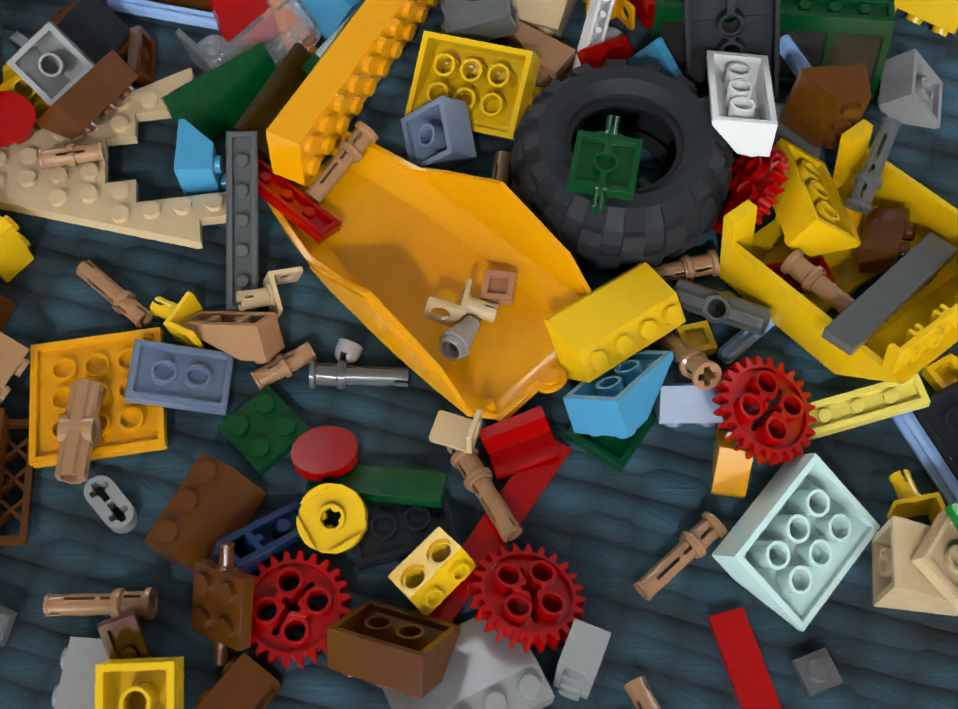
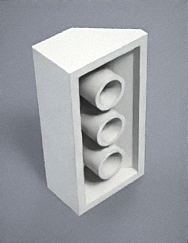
M707 50L706 63L711 123L737 154L749 157H769L778 122L768 56Z

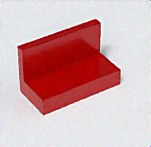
M541 406L485 427L479 433L497 480L560 455Z

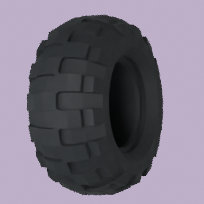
M606 59V63L603 64L602 68L592 69L586 63L571 69L570 73L565 75L563 81L554 79L536 96L530 111L526 110L522 115L514 133V144L511 150L513 192L571 253L576 263H579L581 259L597 263V269L615 272L619 266H636L641 262H647L650 267L656 266L662 262L664 257H668L671 260L697 244L702 233L705 234L711 230L719 218L732 181L731 168L734 161L732 147L711 123L709 97L700 98L695 84L681 74L673 79L663 74V66L644 61L643 67L626 66L625 59ZM613 115L611 125L613 126L616 115L620 118L618 133L629 138L642 139V148L649 151L660 161L666 171V175L654 184L635 189L633 201L606 198L604 213L597 215L599 203H597L595 214L591 213L590 207L593 196L567 191L568 178L578 130L591 132L605 131L607 117Z

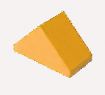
M716 429L710 494L745 498L753 457L748 460L745 459L746 449L742 448L735 451L736 441L734 438L728 441L724 439L729 431Z

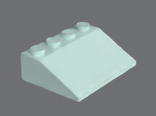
M816 453L801 454L782 465L712 553V556L736 582L797 630L804 631L881 526Z

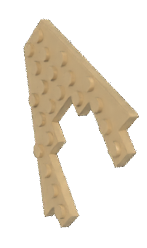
M187 68L134 90L124 100L118 96L113 101L117 107L105 118L99 114L94 119L98 125L85 137L79 133L71 140L42 128L35 131L22 144L17 145L15 143L8 144L9 147H0V209L195 249H203L202 226L226 223V191L139 202V186L136 179L108 183V147L138 143V122L172 118L161 97L193 80L192 68ZM101 141L103 144L105 161L81 163L75 168L66 165L42 169L38 158V150L66 147L67 143H73L76 146Z

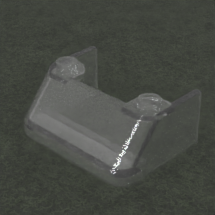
M265 0L270 8L230 42L220 35H209L196 44L180 28L175 31L190 59L204 72L209 71L259 41L264 42L276 67H278L295 42L302 44L309 50L321 37L317 22L301 0Z

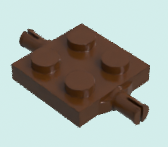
M230 541L219 543V563L207 558L195 561L193 579L192 631L213 641V664L217 666H224L229 662V647L242 651L249 649L251 646L255 577L243 573L235 566V543Z

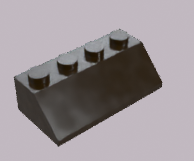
M295 42L234 126L235 131L258 132V156L270 166L271 160L266 130L308 76L302 70V65L312 54L298 42Z

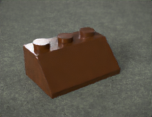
M112 49L56 100L36 124L43 129L71 140L79 133L85 137L98 125L94 119L99 114L105 118L117 107L113 101L118 96L124 100L135 89L132 83L139 75Z
M866 64L801 68L779 116L780 123L814 148H839L841 134L859 122L872 99Z
M202 452L144 539V542L155 554L194 574L195 561L206 558L210 559L217 540L249 525L268 495L232 466Z
M368 599L327 628V668L340 672L347 677H356L372 682L378 687H387L403 692L409 697L423 698L442 681L461 633V625Z

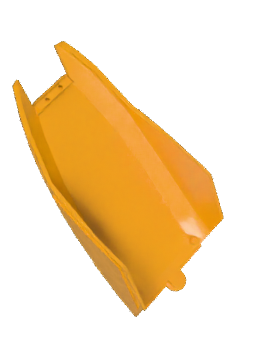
M347 131L344 135H340L335 142V147L331 153L333 158L339 152V143L342 140L346 141L351 132ZM371 142L363 152L362 160L353 163L320 204L321 207L342 222L341 230L322 243L318 244L268 203L292 243L310 264L309 268L331 293L399 359L468 417H474L476 409L479 408L482 409V418L501 422L510 418L537 392L553 393L567 383L568 375L560 364L544 319L590 293L591 289L571 253L503 181L449 170L418 167ZM333 158L320 166L315 176L312 175L305 185L298 183L295 186L303 192L308 190ZM485 270L516 272L518 279L513 306L499 305L493 324L477 318L481 328L475 336L468 355L456 361L446 358L439 349L441 335L451 327L426 320L422 317L428 298L435 297L459 305L468 278H471L473 281L469 292L472 293L471 296L480 299ZM443 308L432 309L439 316L450 315Z

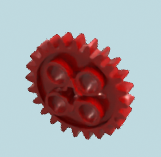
M772 145L769 157H749L741 154L740 159L734 157L731 168V185L722 212L712 227L714 231L722 235L724 216L746 200H750L757 206L755 223L758 225L762 224V216L764 214L768 216L771 214L770 206L778 204L777 195L785 191L781 188V185L788 181V177L784 174L790 169L786 165L789 159L784 156L785 153Z
M756 356L751 360L745 357L728 367L727 371L721 375V382L714 387L719 394L713 397L712 401L720 405V408L713 411V414L723 418V421L717 427L721 429L727 428L729 432L724 439L728 441L734 438L736 441L734 450L738 451L744 448L746 449L745 459L748 460L756 456L758 464L761 465L768 461L771 466H774L780 462L784 464L804 453L803 449L811 445L808 438L816 434L809 426L816 423L817 419L809 415L810 411L816 409L814 405L807 404L806 402L811 393H802L800 389L804 381L795 383L793 380L795 371L792 370L787 374L784 373V363L781 362L773 366L771 357L763 362L760 356ZM776 397V399L773 402H771L770 404L767 403ZM762 416V419L756 421L753 425L754 427L751 429V426L754 423V421Z
M513 543L510 552L503 546L499 547L497 555L491 551L488 552L486 560H480L477 569L474 570L470 581L472 584L468 595L472 596L470 608L478 609L475 620L487 621L483 631L486 633L495 629L498 632L495 641L499 642L504 637L508 638L510 649H513L517 642L522 643L525 653L528 652L531 644H534L538 652L542 653L546 644L555 650L560 641L566 643L574 619L582 620L585 614L582 608L586 598L580 596L584 587L583 585L574 584L578 576L577 573L567 574L566 569L569 564L567 562L560 565L555 563L557 554H553L549 558L545 557L543 547L537 553H534L530 544L526 545L524 551H520L517 544Z
M299 550L296 559L293 560L288 551H285L282 562H278L272 555L270 556L271 566L269 568L260 563L257 566L261 574L258 577L249 574L255 577L251 646L249 650L257 647L255 656L259 660L269 653L268 663L270 666H274L279 658H281L282 666L285 669H289L292 660H296L298 666L302 669L304 668L305 658L309 656L317 664V652L323 651L327 655V628L351 612V609L343 607L352 602L350 594H342L349 588L346 581L337 582L342 576L339 569L329 572L331 563L328 559L318 565L319 558L316 553H313L308 561H306L302 550ZM288 579H299V584L294 590H283V585ZM314 583L315 586L307 591L308 585ZM315 599H328V603L323 610L313 611L310 609ZM290 605L293 607L299 605L301 608L298 613L295 611L289 613L287 610ZM266 608H277V613L271 620H260L261 614ZM281 627L279 634L273 635L274 630ZM293 628H306L305 634L300 640H288L289 633Z

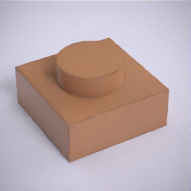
M485 270L480 299L499 305L513 306L518 279L517 273Z

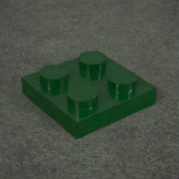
M269 385L216 426L222 436L259 476L291 452L292 445L298 437L310 430Z

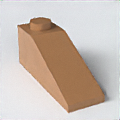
M518 20L519 33L504 37L508 45L513 48L533 51L541 58L536 80L539 84L548 86L554 79L563 81L565 75L570 73L573 67L576 49Z
M199 310L180 323V326L193 331L199 339L241 361H255L256 364L268 363L274 359L277 353L285 348L276 312Z

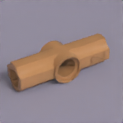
M78 379L76 382H72L66 416L60 417L57 426V438L60 448L54 477L58 481L69 484H81L88 479L93 446H97L101 439L99 411L104 387L99 382L90 379Z

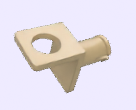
M303 267L268 271L262 282L263 288L237 291V303L241 302L238 305L239 310L245 311L267 306L270 312H276L277 319H279L283 308L277 285L298 281L304 272Z
M468 278L459 305L435 297H429L422 317L448 327H453L459 323L465 315H471L493 324L499 304L471 296L472 293L469 291L473 279ZM443 308L450 315L439 316L432 309Z
M476 409L473 419L443 410L438 411L429 435V441L446 446L450 454L453 453V449L455 452L459 450L472 454L482 427V409Z

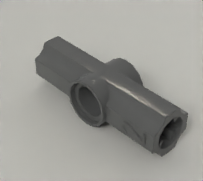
M682 278L678 280L673 288L677 293L682 309L704 316L711 323L722 322L759 336L764 334L769 325L772 308L736 297L730 291H718ZM717 299L724 302L726 306L725 314L717 311L715 306Z

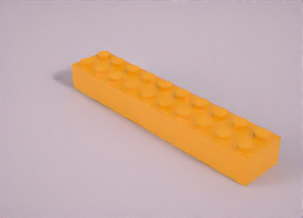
M365 0L267 128L266 136L272 172L302 185H305L312 175L315 176L325 156L332 153L335 142L340 135H344L347 132L350 121L355 115L360 114L363 103L368 96L374 94L378 82L382 77L387 76L393 61L399 59L403 47L408 41L413 39L416 29L426 21L428 12L432 7L437 6L439 0Z

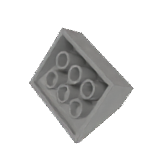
M475 617L460 624L461 633L443 679L423 698H413L403 692L382 687L391 709H542L552 704L555 696L530 648L525 653L522 643L517 642L515 647L510 649L509 639L506 637L496 642L495 639L498 632L494 629L485 633L483 630L487 621H476Z

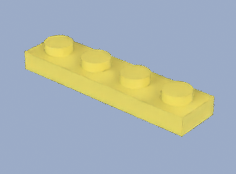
M917 373L904 384L884 381L807 403L816 407V409L809 412V415L817 419L816 423L809 426L816 434L808 439L810 441L929 407L931 401Z

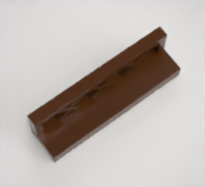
M0 408V533L1 526L14 517L20 522V534L0 536V547L28 545L35 469L29 465V436L16 446L10 440L11 430L29 429V419H9L4 408ZM19 455L26 461V467L13 476L7 470V464ZM14 486H17L23 491V498L10 507L4 501V495Z

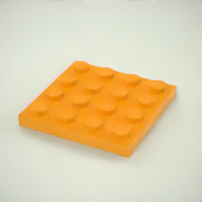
M160 327L30 345V466H33L34 469L56 466L60 448L57 438L58 422L61 416H66L72 382H76L78 379H90L101 383L104 387L99 411L101 439L97 446H93L91 460L168 449L166 407L124 402L135 339L164 343L163 331Z

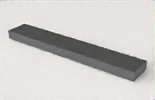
M226 131V311H240L238 305L241 302L237 303L236 292L259 288L257 131ZM259 308L248 309L243 312H259Z
M930 232L825 327L821 337L851 356L956 256L958 248Z

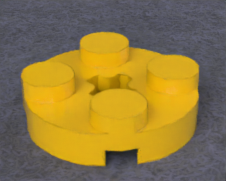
M325 483L311 489L300 503L302 505L299 509V516L297 515L296 519L298 533L305 544L322 553L339 554L350 550L359 543L363 534L368 529V512L363 499L356 491L342 484ZM329 509L334 513L340 512L341 518L338 519L339 525L335 528L333 525L326 526L324 524V520L328 518L326 512Z

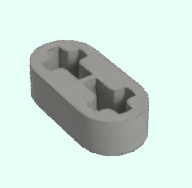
M103 475L95 476L85 484L84 496L113 532L119 534L127 533L136 526L138 522L136 509L109 477ZM100 487L110 497L106 502L96 492ZM118 507L121 512L125 513V521L120 522L117 520L112 510Z

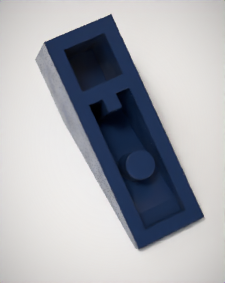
M301 498L217 540L210 560L219 563V543L230 541L235 543V566L243 573L258 575L260 571L257 565L261 563L267 568L271 564L270 556L273 555L278 559L285 551L290 550L302 540L296 525L297 515L299 516V509L302 505L300 504Z

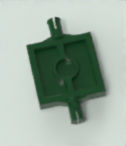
M613 115L607 117L605 131L591 132L578 130L568 178L567 191L593 196L590 207L591 213L595 214L597 203H599L597 215L604 213L606 198L633 201L643 140L629 138L618 133L620 118L616 115L613 126H611Z

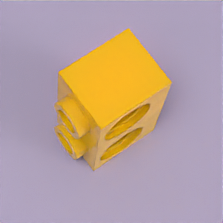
M438 527L387 577L423 615L428 616L468 577L477 565L455 540Z

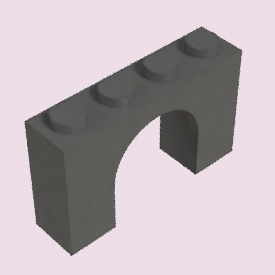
M512 0L441 1V9L444 14V23H442L441 28L442 33L445 35L486 42L519 33L518 9Z

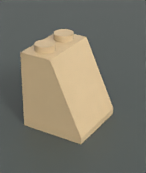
M512 0L518 9V20L550 37L559 39L577 0Z
M892 516L873 536V606L958 616L956 609L911 561L931 526L906 518Z

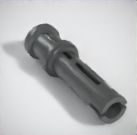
M891 117L882 118L863 169L854 175V187L850 197L846 198L843 203L846 208L862 214H870L873 207L871 203L876 191L883 184L880 176L890 155L898 130L902 125L897 119ZM883 140H885V143H884V145H883V148H882V150H881V153H880V155H879V158L876 160V157H877V154H878L879 149H880V147H881V144H882ZM863 190H865L863 197L860 198Z
M311 360L309 366L310 389H315L317 386H336L337 389H343L347 385L408 387L409 367L348 365L344 360H339L337 364L318 363L317 360Z

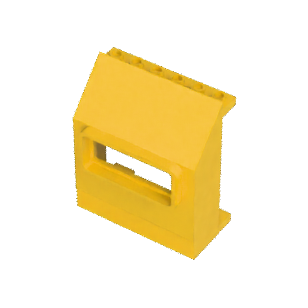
M865 119L841 134L832 180L842 201L850 197L855 184L853 180L854 175L858 171H862L870 151L869 143L873 125ZM886 161L880 176L883 184L876 191L871 206L910 209V222L916 223L915 239L908 242L910 243V250L930 232L958 248V209ZM863 190L860 198L863 197L865 190ZM746 200L724 216L720 254V279L728 283L729 287H732L738 294H741L745 300L772 308L771 322L832 373L904 384L958 341V252L931 279L933 281L917 292L850 356L821 337L824 328L833 321L826 314L832 307L814 292L799 293L765 265L784 262L794 252L785 244L783 240L785 237L776 219L754 234L757 206L750 200ZM863 214L864 225L868 214ZM857 248L812 257L804 253L806 259L823 257L836 280L835 284L849 295L876 275V273L859 272Z

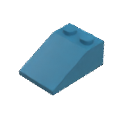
M641 350L590 383H579L563 397L574 433L589 434L594 437L600 435L616 436L620 439L634 435L636 430L650 415L674 358L673 351Z

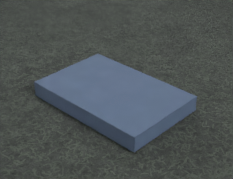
M135 339L124 402L226 415L234 357L223 351Z

